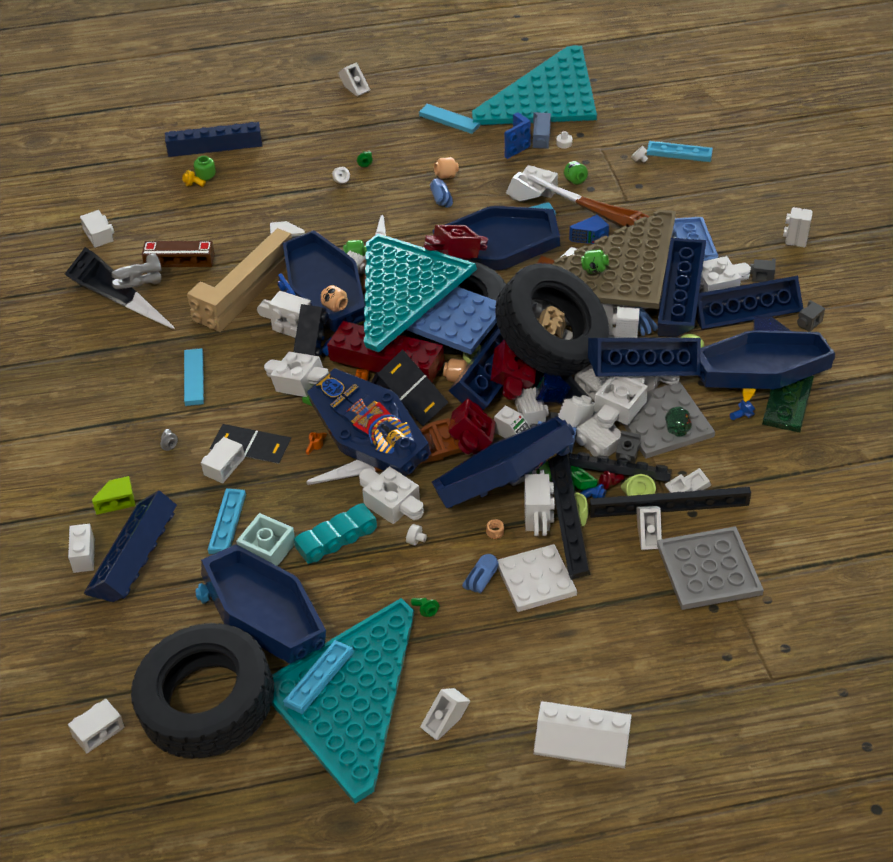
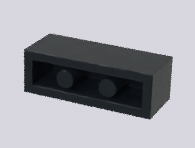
M301 304L293 352L319 356L321 358V341L325 338L324 323L328 319L326 308Z

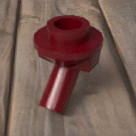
M605 471L599 477V485L603 484L604 489L607 490L611 486L620 483L625 477L623 474L615 476V474Z

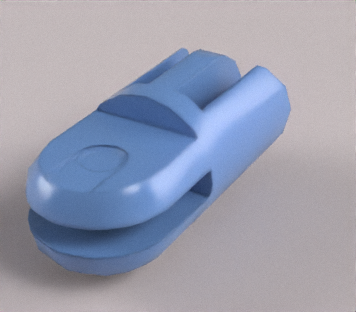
M438 178L433 179L430 183V189L436 203L445 207L452 206L453 200L446 184Z
M633 307L635 309L639 308L638 331L642 336H645V333L650 334L652 332L651 328L653 331H656L658 326L647 312L641 307Z
M492 554L483 555L463 582L462 587L481 594L498 569L497 558Z

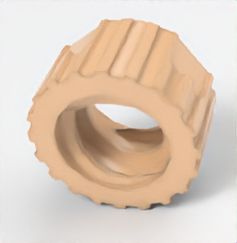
M498 519L490 520L486 525L487 536L493 539L502 537L504 535L503 522Z

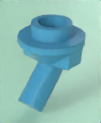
M200 583L198 588H196V597L198 601L201 600L202 604H205L210 600L211 595L206 585Z

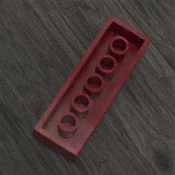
M346 321L341 323L327 344L330 361L374 372H380L403 349L431 382H433L445 362L443 345L403 335H398L396 339L379 352L368 349L364 344V326Z

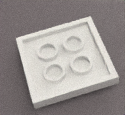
M555 544L497 560L498 570L517 612L577 596V589L569 577Z

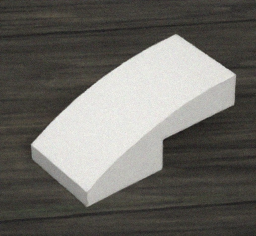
M699 468L686 477H683L682 474L677 476L670 482H667L665 486L670 493L704 490L710 487L711 483Z

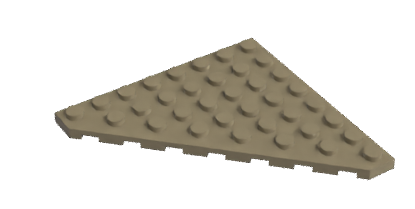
M657 210L653 212L652 216L648 218L643 217L635 221L634 225L630 227L624 226L614 231V234L609 237L603 236L595 240L594 244L588 247L585 245L574 250V254L570 256L564 255L554 260L552 265L567 269L582 279L597 295L601 303L659 309L676 211ZM601 249L605 255H608L609 265L606 266L605 271L602 273H587L582 268V256H584L586 251Z

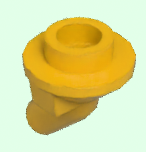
M187 170L186 173H183L182 181L186 186H192L194 182L204 187L206 182L195 176L193 171Z

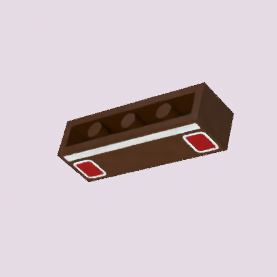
M145 241L142 259L145 264L147 255L154 253L157 255L161 267H212L215 253L212 241Z

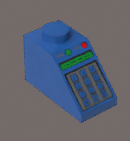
M599 215L570 226L569 240L572 242L594 244L595 240L603 236L609 237V225Z

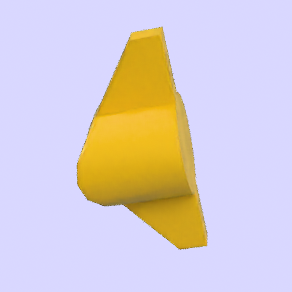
M742 388L743 400L745 402L750 401L755 396L756 389Z

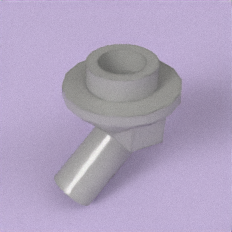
M165 429L161 436L160 445L163 450L169 451L176 446L178 437L171 433L170 429Z

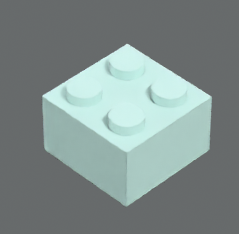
M259 513L236 542L237 545L278 566L295 545L294 528Z

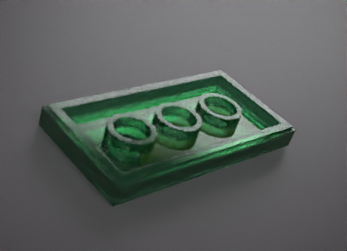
M814 376L781 388L771 389L762 425L800 433Z

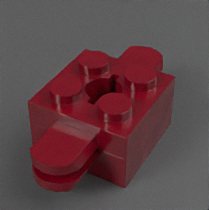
M435 225L434 234L425 236L426 242H424L423 247L430 251L437 250L446 255L470 260L471 258H478L479 250L487 249L488 238L478 236L466 225Z
M504 340L494 349L491 381L504 385V397L508 400H515L522 394L523 389H529L535 384L536 370L517 357Z
M467 398L452 412L448 432L452 438L458 440V447L465 454H477L493 442L496 422L483 412L478 404Z

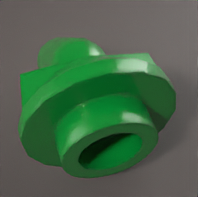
M363 151L357 157L358 165L368 167L372 163V153L370 151Z
M426 597L411 599L412 606H421L419 612L423 617L434 616L439 610L440 605L436 600H428Z

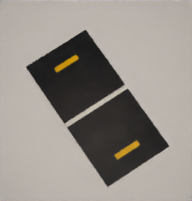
M403 349L377 373L387 386L397 394L401 402L422 426L448 403L445 397Z
M222 424L210 450L225 437L242 444L245 457L280 463L292 437Z

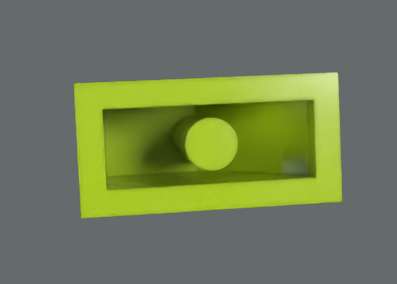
M129 476L109 480L94 496L92 502L96 515L136 506Z

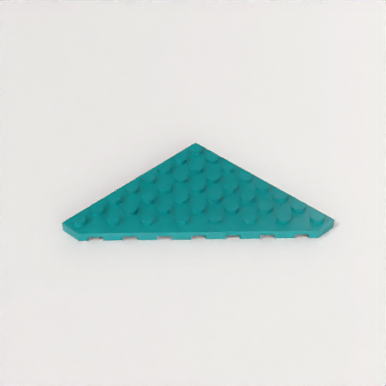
M567 46L472 111L473 123L479 122V125L513 124V114L517 112L531 120V123H533V112L551 113L550 122L597 120V112L582 46Z
M377 233L366 242L365 347L376 352L383 350L385 346L396 339L398 335L409 328L417 319L421 318L423 314L477 270L476 264Z
M402 598L329 640L320 650H316L272 674L275 691L273 693L272 706L354 804L373 793L376 787L414 619L413 609ZM334 640L353 648L354 653L303 714L284 706L283 700Z

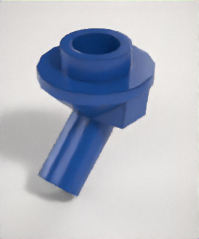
M742 400L738 404L740 409L730 413V418L735 420L744 415L750 418L755 415L753 412L755 408L749 400L747 402Z
M600 484L595 488H588L580 494H583L586 498L590 496L593 498H605L606 489H604L603 484Z

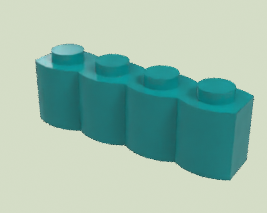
M364 503L355 505L347 512L340 513L329 521L318 524L312 530L300 533L294 538L295 548L307 564L317 562L324 555L337 552L343 545L354 543L360 536L373 533L377 528V519Z

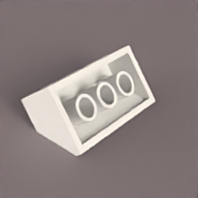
M541 701L534 755L625 768L631 715Z

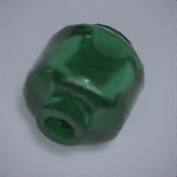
M673 407L665 415L667 431L670 434L682 437L692 428L690 413L683 407Z

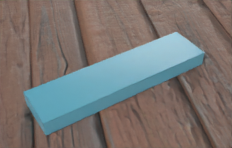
M426 104L419 111V116L471 134L480 127L479 122L473 123L471 118L430 104Z
M649 141L647 155L711 162L713 148Z
M202 348L184 350L185 406L204 404Z
M226 488L209 543V554H215L231 547L246 496L245 490Z
M334 640L283 700L284 706L303 714L354 653L353 648Z

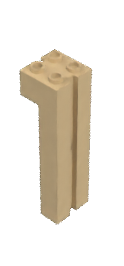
M277 228L215 287L200 281L187 293L192 320L221 332L278 277V274H281L286 269L283 243L292 239L291 233Z

